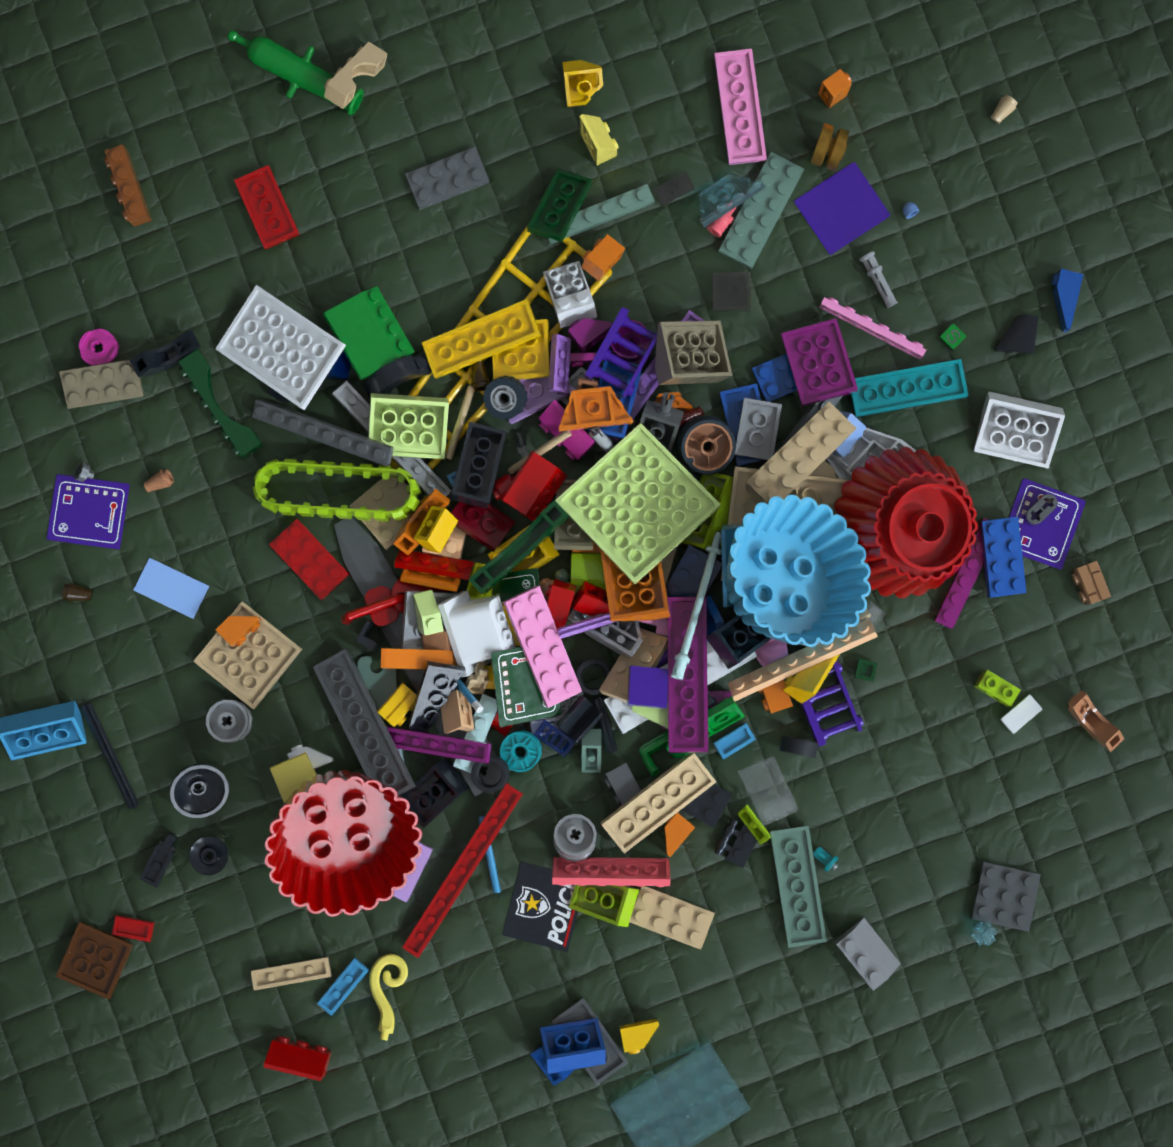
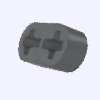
M1052 494L1042 496L1025 513L1027 523L1030 525L1041 523L1057 507V498ZM1044 499H1051L1052 502L1050 504L1052 507L1047 506L1043 509L1042 506L1046 503ZM1039 510L1038 520H1031V512L1035 513Z

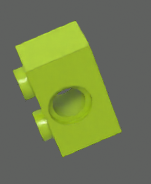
M983 670L973 686L1006 707L1012 706L1021 691L989 670Z

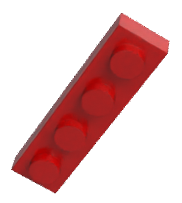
M399 550L394 562L395 568L465 580L471 577L474 570L473 561L414 551L407 555L402 550Z

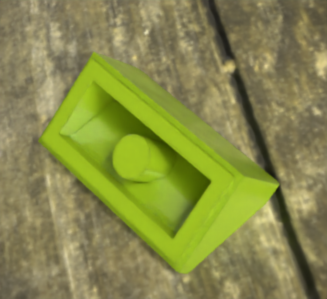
M748 805L737 813L759 844H763L771 838V835Z

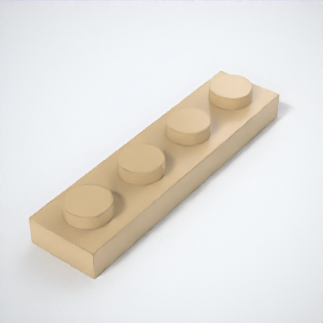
M329 957L251 970L254 990L332 976Z

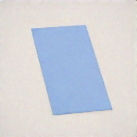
M149 558L134 591L194 619L209 586Z

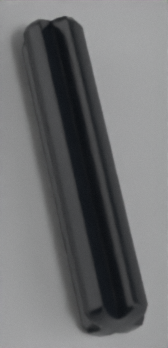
M603 697L592 699L593 706L603 714L598 720V724L601 729L606 752H616L617 745Z

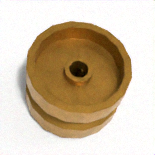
M824 123L811 159V164L822 165L826 155L828 156L826 168L836 172L846 150V142L850 131L840 128L834 139L832 138L834 126Z

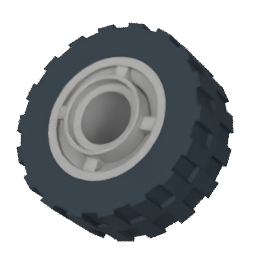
M500 376L486 386V390L483 393L485 408L495 418L498 417L502 420L514 418L522 412L528 401L527 390H525L524 384L513 376ZM503 393L509 396V402H505L502 399Z

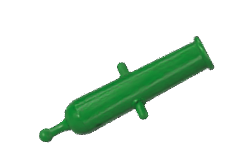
M234 30L227 33L228 40L235 41L247 49V56L253 64L289 82L290 86L286 92L287 98H292L296 89L300 87L334 104L324 97L325 83L334 76L311 63L310 59L314 53L313 46H309L304 56L300 57L267 37L258 36L248 40L239 36ZM362 88L355 90L354 98L344 108L349 116L358 110L364 96Z

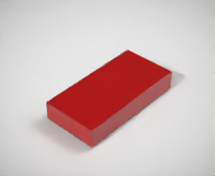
M116 915L111 935L151 942L155 922Z

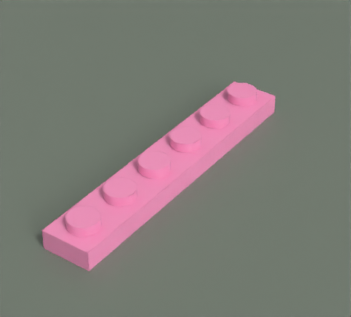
M824 297L819 306L820 309L919 360L926 352V349L919 342H910L906 339L905 335L889 331V327L886 325H878L872 322L870 317L856 314L853 308L849 306L843 307L838 304L837 300L831 297L828 299Z

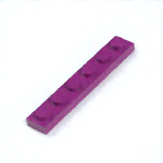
M980 525L975 534L976 541L970 546L971 554L958 569L934 620L949 629H953L984 564Z
M386 726L397 749L489 763L491 743Z

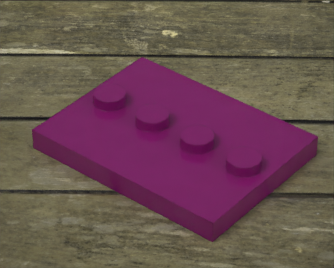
M837 318L781 333L802 407L858 391Z

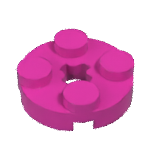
M98 329L90 330L82 336L79 342V349L82 359L92 366L113 362L117 357L119 344L110 332ZM103 344V350L95 353L96 349L94 346Z

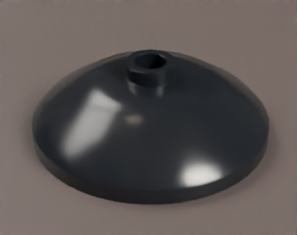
M205 763L185 767L174 777L170 786V798L173 806L179 813L190 818H204L216 813L226 802L229 793L228 781L223 772L217 767ZM197 783L201 784L199 787H194Z

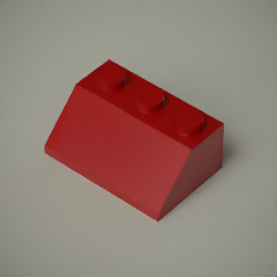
M532 451L500 499L522 516L534 521L548 506L567 475L558 467Z
M278 1036V1038L272 1040L263 1065L264 1068L321 1081L326 1075L331 1051L327 1050V1047L322 1045H316V1047L308 1046V1042L297 1040V1043L289 1041L290 1038L285 1036Z

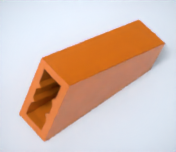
M381 648V668L425 670L427 661L458 666L454 653L450 650Z

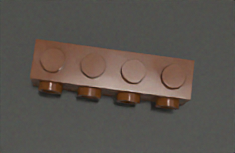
M123 144L105 150L107 157L104 160L108 169L111 168L113 175H110L113 185L118 188L119 192L116 195L119 203L124 205L125 210L122 212L125 220L129 221L134 227L152 221L128 150Z

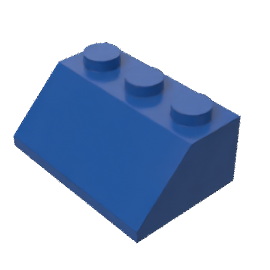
M598 1018L540 1028L547 1074L606 1064V1049Z

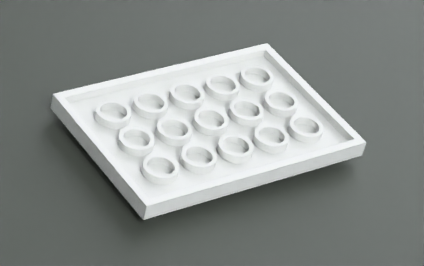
M256 285L219 342L216 350L305 410L346 345Z

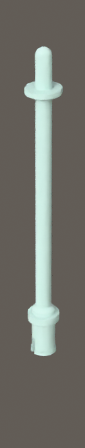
M719 531L715 533L712 546L706 547L709 556L681 651L674 658L676 661L671 677L683 680L686 665L690 662L688 652L717 555L722 554V550L719 549L721 542V532Z

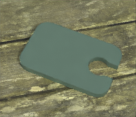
M365 656L358 661V671L379 710L397 690L396 669L383 668L380 673H374L370 668L372 656Z

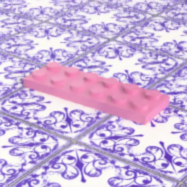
M752 49L715 53L714 58L728 164L736 165L766 161Z
M535 586L503 601L545 706L550 708L582 692L562 640L558 636L556 625L540 586Z

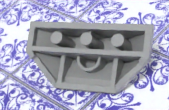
M573 610L568 620L576 623L595 616H588ZM617 621L584 632L614 652L628 657H632L642 643L639 621Z

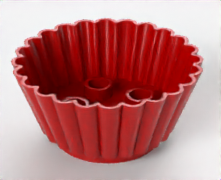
M902 447L897 453L892 449H887L881 453L880 458L871 456L866 460L864 467L855 468L851 475L852 480H848L842 485V497L836 500L835 511L837 515L844 517L847 528H851L857 533V544L865 549L866 559L864 562L868 564L871 570L867 581L871 586V590L878 589L880 595L888 597L895 594L898 598L902 599L910 594L921 596L929 589L938 588L947 578L952 577L963 565L964 560L971 554L970 546L976 541L974 532L978 529V523L975 520L977 512L967 485L961 481L956 469L947 466L944 459L940 456L931 457L924 449L914 452L909 447Z
M342 770L338 774L335 771H328L324 776L321 774L315 775L312 781L303 782L299 789L290 795L270 825L271 833L265 841V848L269 851L265 857V864L271 868L270 880L275 884H279V893L284 897H291L294 906H307V910L312 914H319L324 911L328 916L335 917L342 912L346 915H355L360 912L361 908L372 910L378 905L379 901L390 900L394 895V890L401 889L406 885V876L416 870L417 865L414 859L418 858L422 852V848L418 844L422 838V831L416 826L418 816L409 810V802L399 796L394 788L361 773H351L347 770Z

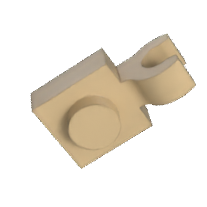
M477 662L475 675L471 674L467 678L465 686L472 694H483L489 682L487 677L488 670L484 669L485 662Z

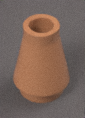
M168 469L160 470L144 482V487L147 492L167 488L174 483V479Z

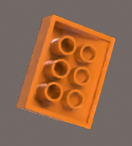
M600 549L611 621H646L670 617L662 560L641 580L634 584Z

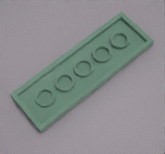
M771 152L718 252L752 269L804 172V168Z
M809 826L770 831L788 948L827 942Z

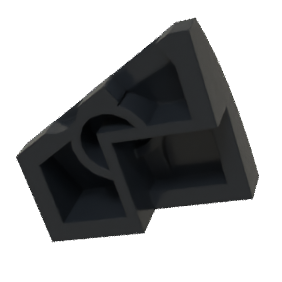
M1017 315L1000 343L996 346L995 351L1033 355L1035 352L1039 316Z

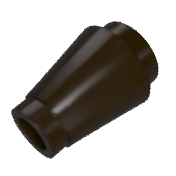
M476 362L472 364L471 386L474 391H484L490 382L484 363Z
M73 583L64 585L62 599H67V601H91L92 590Z

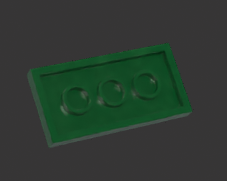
M557 169L527 226V232L563 242L592 186V179Z

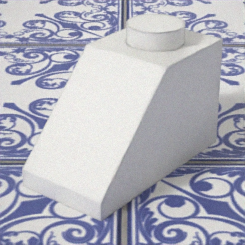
M302 745L291 748L292 752L287 754L289 759L306 752L314 769L334 761L333 757L310 747H303Z

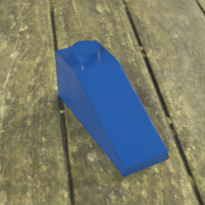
M1060 269L1057 274L1053 275L1051 285H1054L1053 295L1062 332L1066 333L1071 329L1084 274Z

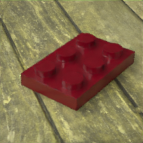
M459 502L451 512L458 520L455 527L495 552L515 524L514 520L490 504L485 509Z

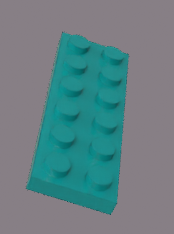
M961 359L855 378L858 391L850 393L855 417L968 397Z

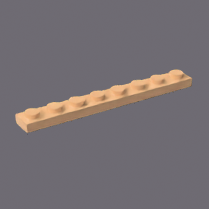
M870 618L858 623L855 627H849L845 637H834V641L831 644L818 643L814 647H805L729 682L728 685L733 699L737 701L878 637Z

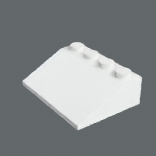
M988 391L979 423L974 452L1049 468L1065 418L1063 408Z

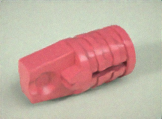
M730 203L725 211L720 209L707 226V230L720 238L728 225L733 221L734 218L731 214L736 209V206Z

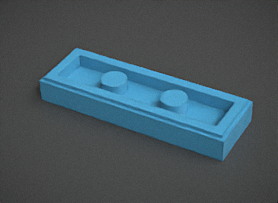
M354 958L317 1004L332 1016L370 969L357 958Z

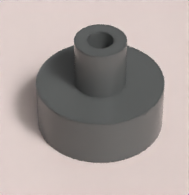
M82 461L79 462L74 471V479L84 482L86 478L92 479L94 472L90 471V465Z

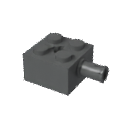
M665 392L662 395L660 404L647 400L640 423L671 452L684 412L671 408L675 396L670 394L669 399H667L669 393Z

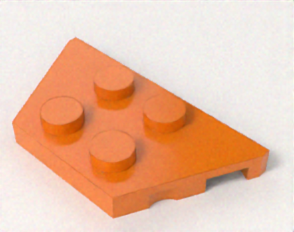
M611 386L572 390L558 430L562 432L632 424L633 418L626 412L622 402L617 399Z

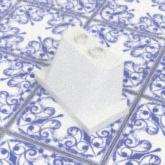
M467 590L461 591L438 604L457 665L463 666L466 669V672L461 677H467L474 673L477 662H485V665L490 663L492 652L516 648L499 596L470 599Z

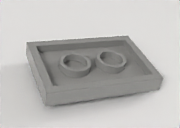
M749 398L743 399L734 455L768 461L774 455L782 404Z

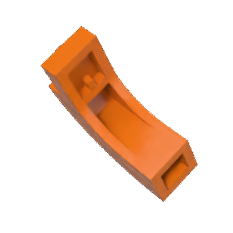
M434 489L427 497L425 496L420 501L416 511H412L398 531L393 544L409 555L419 545L414 537L431 506L445 508L449 504L450 499L437 489Z

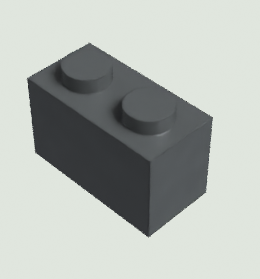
M626 762L606 773L607 777L604 780L609 789L613 787L616 795L613 797L618 806L625 804L641 791Z

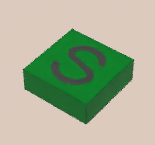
M953 323L939 338L953 351L967 336Z

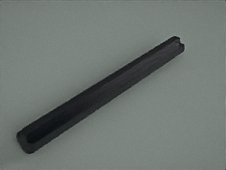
M91 703L83 705L81 709L128 808L133 809L139 805L138 800Z

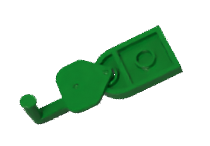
M732 697L723 699L713 708H708V737L745 717L742 709ZM669 731L647 742L639 749L640 756L652 777L659 773L660 768L655 766L650 755L664 747L669 752ZM689 753L670 754L673 758H681Z

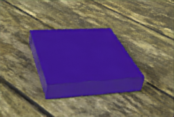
M629 666L627 705L666 709L668 669Z

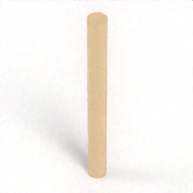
M468 386L445 456L448 460L453 459L474 394L472 386Z
M563 431L534 452L540 456L570 437L572 435L571 431ZM529 455L509 467L508 472L512 475L519 471Z

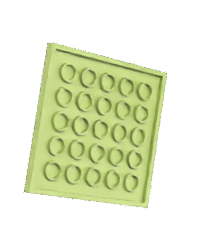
M641 423L555 500L634 584L641 580L721 506Z

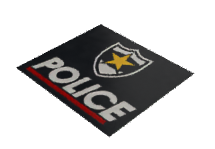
M521 862L502 935L568 952L578 911L568 908L575 885L560 886L552 884V869Z

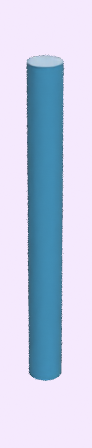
M485 816L478 817L479 824L482 823ZM490 845L485 854L493 893H499L501 889L492 845Z

